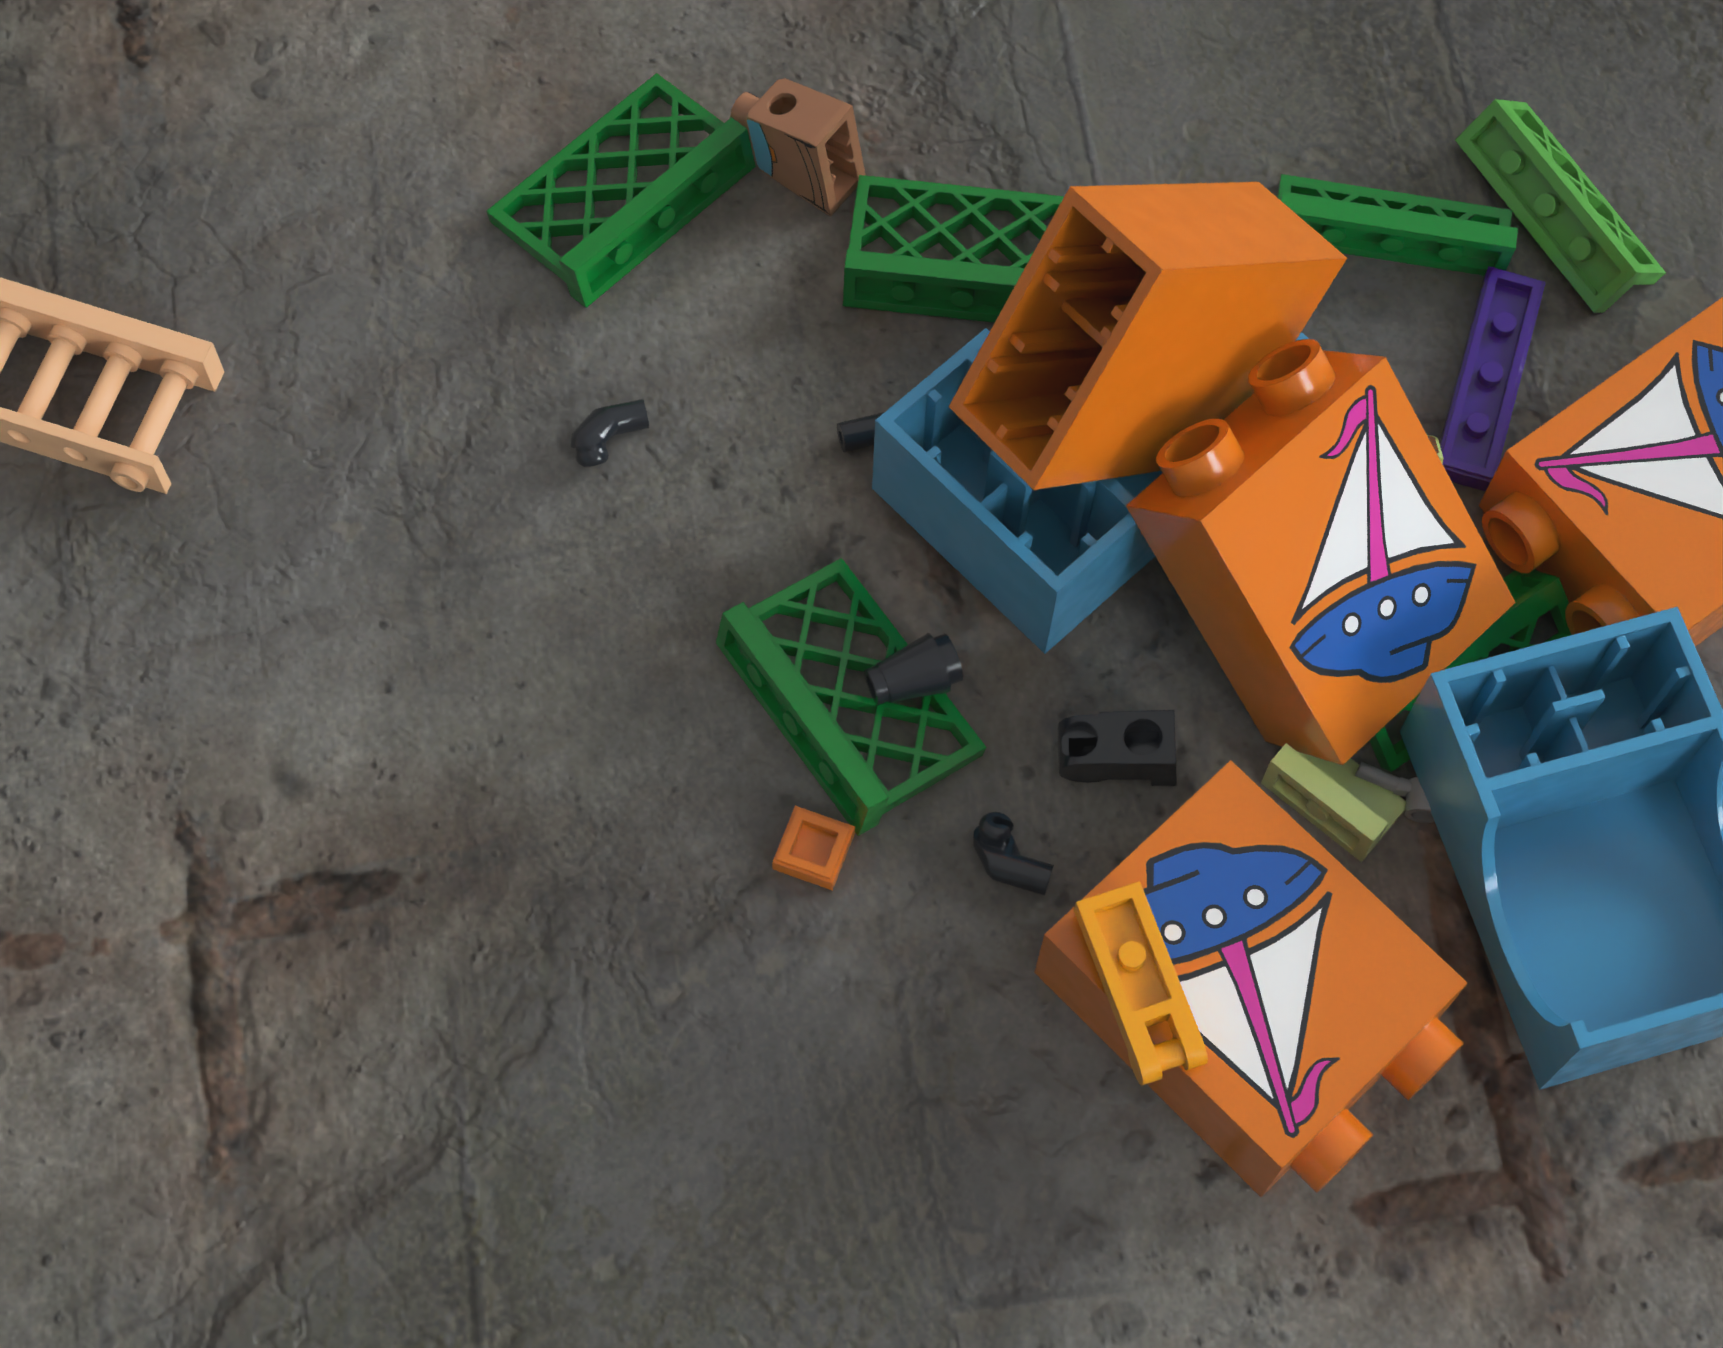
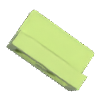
M1287 743L1270 761L1261 782L1262 785L1360 862L1366 858L1403 814L1406 807V801L1399 795L1355 776L1359 764L1351 758L1344 765H1340L1298 752Z

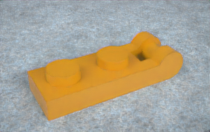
M1140 881L1077 901L1074 913L1127 1047L1129 1061L1138 1083L1142 1086L1162 1079V1071L1180 1065L1185 1070H1190L1207 1064L1208 1057L1202 1036ZM1167 1021L1173 1034V1039L1153 1045L1147 1027Z

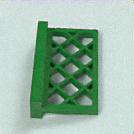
M656 73L486 211L489 221L567 284L570 296L587 308L756 167L748 129L732 117L725 123ZM658 97L672 106L670 117L641 118V111ZM705 131L709 134L696 147L679 148L680 132ZM670 133V148L639 150L640 135ZM630 136L629 151L599 153V145L609 137ZM669 165V169L655 181L637 183L638 167ZM628 167L627 183L597 185L598 169ZM587 170L586 186L556 188L557 179L567 171ZM626 200V204L611 217L594 218L595 202ZM585 202L584 219L554 221L555 204ZM544 205L543 221L518 223L512 218L524 206ZM583 235V240L562 257L552 250V237Z
M859 175L849 248L847 249L844 267L843 306L995 322L1033 254L1032 252L1026 256L1011 240L1027 230L1041 240L1047 229V226L1042 221L1050 216H1054L1064 196ZM868 198L894 199L901 207L882 218L868 205ZM935 204L951 205L959 214L940 224L926 209ZM993 210L1009 211L1017 220L998 230L984 215ZM914 218L927 233L908 243L894 228ZM865 222H866L869 226L864 229ZM971 224L986 239L967 250L953 234ZM882 237L895 250L892 254L861 251V248ZM940 243L954 258L951 260L924 258L920 254ZM998 249L1013 264L1011 266L982 264L979 260Z
M840 558L750 608L742 602L723 612L716 644L849 825L855 826L857 836H860L877 826L882 815L983 756L987 747L946 693L922 697L921 707L917 709L890 702L876 705L872 698L842 692L846 668L864 672L865 669L871 668L881 661L849 654L853 631L878 636L886 646L885 658L908 644L849 566ZM837 582L851 600L849 614L813 606L816 592ZM807 598L806 604L797 603ZM857 610L863 617L856 616ZM775 614L803 619L799 641L796 642L772 636L763 624V621ZM810 621L846 629L841 652L806 644ZM787 655L795 657L794 664ZM802 659L838 666L834 690L808 684L800 673ZM823 703L831 705L830 712ZM929 705L934 709L935 712L929 711ZM838 707L874 714L870 738L845 733L836 721ZM882 716L916 723L917 730L914 747L879 741ZM926 726L950 731L962 748L948 756L922 750ZM860 752L867 753L866 760L863 758ZM875 755L910 762L908 779L888 791L873 771ZM919 765L928 766V768L918 773Z

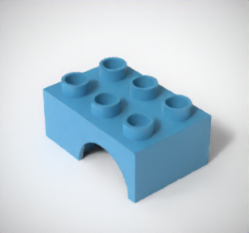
M985 328L875 420L872 489L1046 654L1155 557L1126 505L1162 474V471L1033 490L948 407L990 332ZM1301 332L1297 340L1309 338Z
M1678 607L1431 673L1401 727L1400 734L1429 803L1435 824L1539 1090L1723 1037V709Z

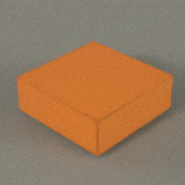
M795 805L773 859L772 869L833 891L855 835V826Z

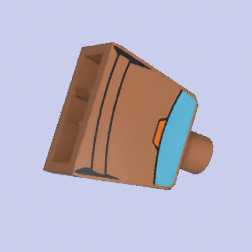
M786 78L777 80L761 98L750 92H744L735 101L730 118H734L748 129L755 163L758 168L825 214L832 216L857 188L859 175H865L853 106Z

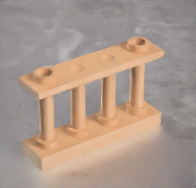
M0 277V373L18 338H24L29 334L49 340L51 343L18 411L15 412L0 407V442L107 475L115 483L131 491L142 492L145 488L167 494L171 482L159 457L154 455L185 389H192L194 386L210 391H216L224 374V369L214 344ZM84 351L104 357L107 360L73 429L42 420L73 355H80ZM139 368L159 374L163 378L130 447L98 438L129 372H136Z

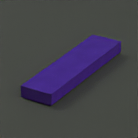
M1490 266L1486 270L1440 439V447L1444 458L1443 466L1450 480L1454 483L1486 491L1499 466L1546 283L1544 281Z

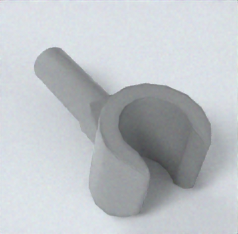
M1361 761L1355 776L1392 791L1393 794L1406 797L1405 816L1408 819L1420 823L1434 822L1429 803L1418 777L1409 780L1403 777L1399 778Z

